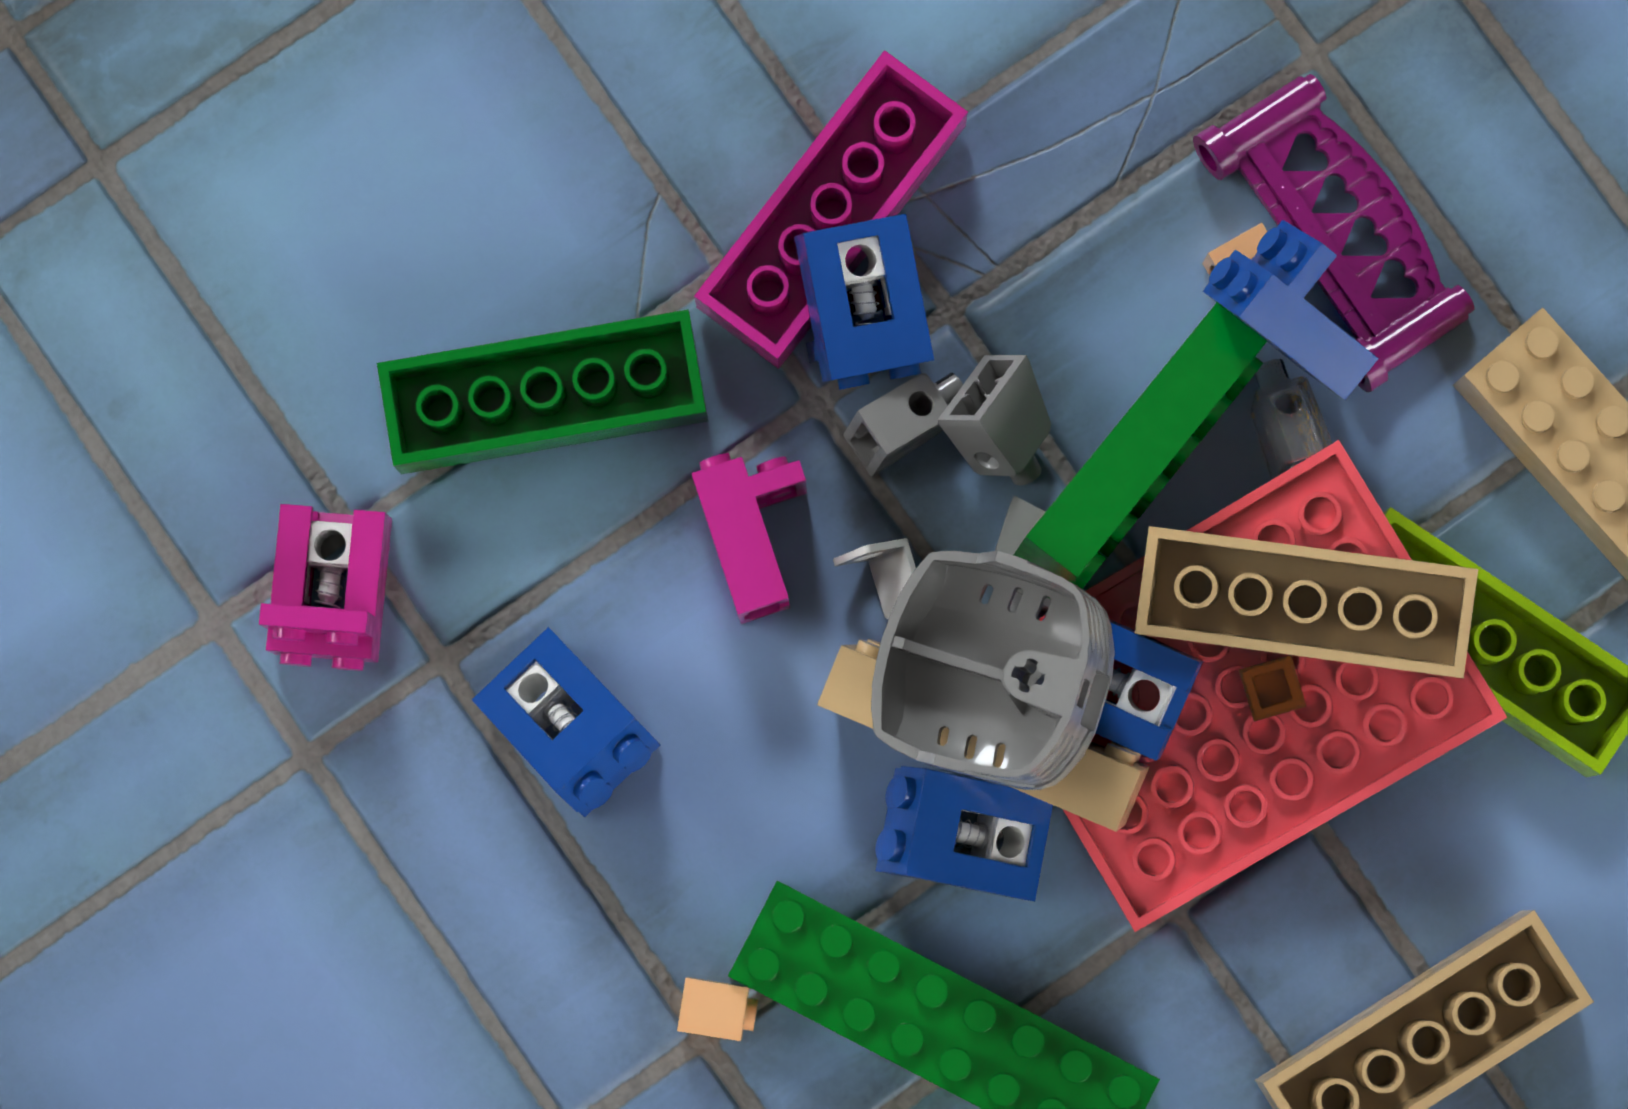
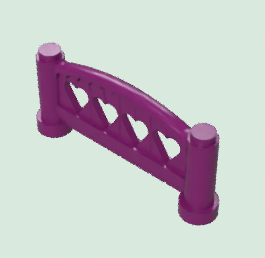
M1312 74L1304 78L1298 76L1220 128L1211 125L1193 137V144L1201 162L1216 179L1223 180L1239 170L1277 226L1282 220H1285L1323 243L1337 255L1318 279L1317 283L1356 338L1355 340L1379 358L1358 384L1362 390L1369 393L1388 381L1389 371L1468 320V314L1473 312L1475 307L1471 297L1461 286L1456 285L1453 288H1445L1442 284L1434 258L1420 226L1387 174L1357 141L1320 110V104L1327 97L1319 80ZM1308 134L1314 139L1316 144L1315 151L1323 153L1328 160L1326 169L1322 171L1282 170L1296 136ZM1337 176L1343 180L1345 184L1344 193L1351 194L1357 201L1356 211L1352 213H1312L1327 177ZM1366 218L1373 223L1374 235L1382 237L1387 245L1386 252L1383 255L1342 256L1341 253L1355 220ZM1395 260L1403 266V277L1411 279L1416 285L1415 296L1411 298L1371 297L1385 262Z

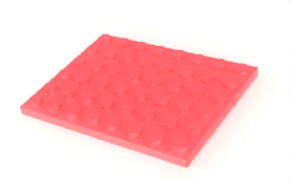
M1339 440L1186 530L1412 560ZM1145 556L1085 591L1098 600L1107 611L1109 619L1135 630ZM1045 615L1039 618V620L1042 621ZM1149 636L1204 661L1162 756L1155 761L1141 754L1139 762L1150 767L1126 825L1117 832L1066 810L1063 811L1133 930L1136 932L1508 717L1467 651L1464 679L1291 655L1306 707L1254 722L1239 670L1288 656L1287 654ZM1114 659L1113 669L1117 670L1120 668L1121 673L1124 674L1132 672V667ZM1140 680L1132 689V700L1142 710H1153L1160 700L1159 689L1149 680ZM1108 690L1106 699L1115 703L1119 701L1118 694L1113 696V692ZM1095 733L1091 742L1106 747L1107 743L1111 744L1112 741Z

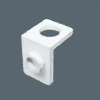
M907 538L869 544L833 558L835 567L868 561L886 619H889L900 592L916 569Z

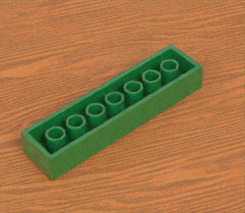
M776 881L728 974V977L981 1109H1146L1160 1081L1159 1078L779 881Z

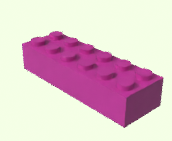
M884 50L694 295L696 308L779 369L812 327L794 237L806 232L898 215L966 127L968 111ZM851 247L848 250L845 264L852 274L866 257L864 251L855 247Z

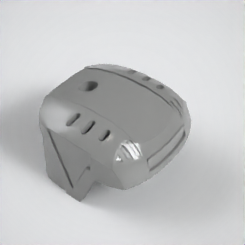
M939 551L928 554L913 571L900 592L881 640L872 681L871 698L873 730L876 737L892 749L934 768L955 771L1023 790H1042L1056 785L1084 757L1096 733L1111 684L1115 649L1112 626L1107 611L1098 600L1077 585L1028 560L1001 551L983 553ZM988 586H992L993 592L989 602L983 604L982 598ZM1022 589L1023 595L1017 610L1011 612L1010 606L1016 591ZM1050 597L1051 604L1044 620L1040 621L1038 615L1044 600ZM948 727L947 744L941 746V732L944 728ZM976 736L977 742L974 757L967 759L970 738ZM1004 744L1006 747L1002 765L996 767L995 761L998 747Z

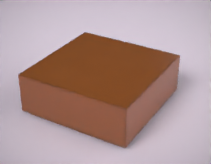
M1291 655L1239 670L1254 722L1306 707Z

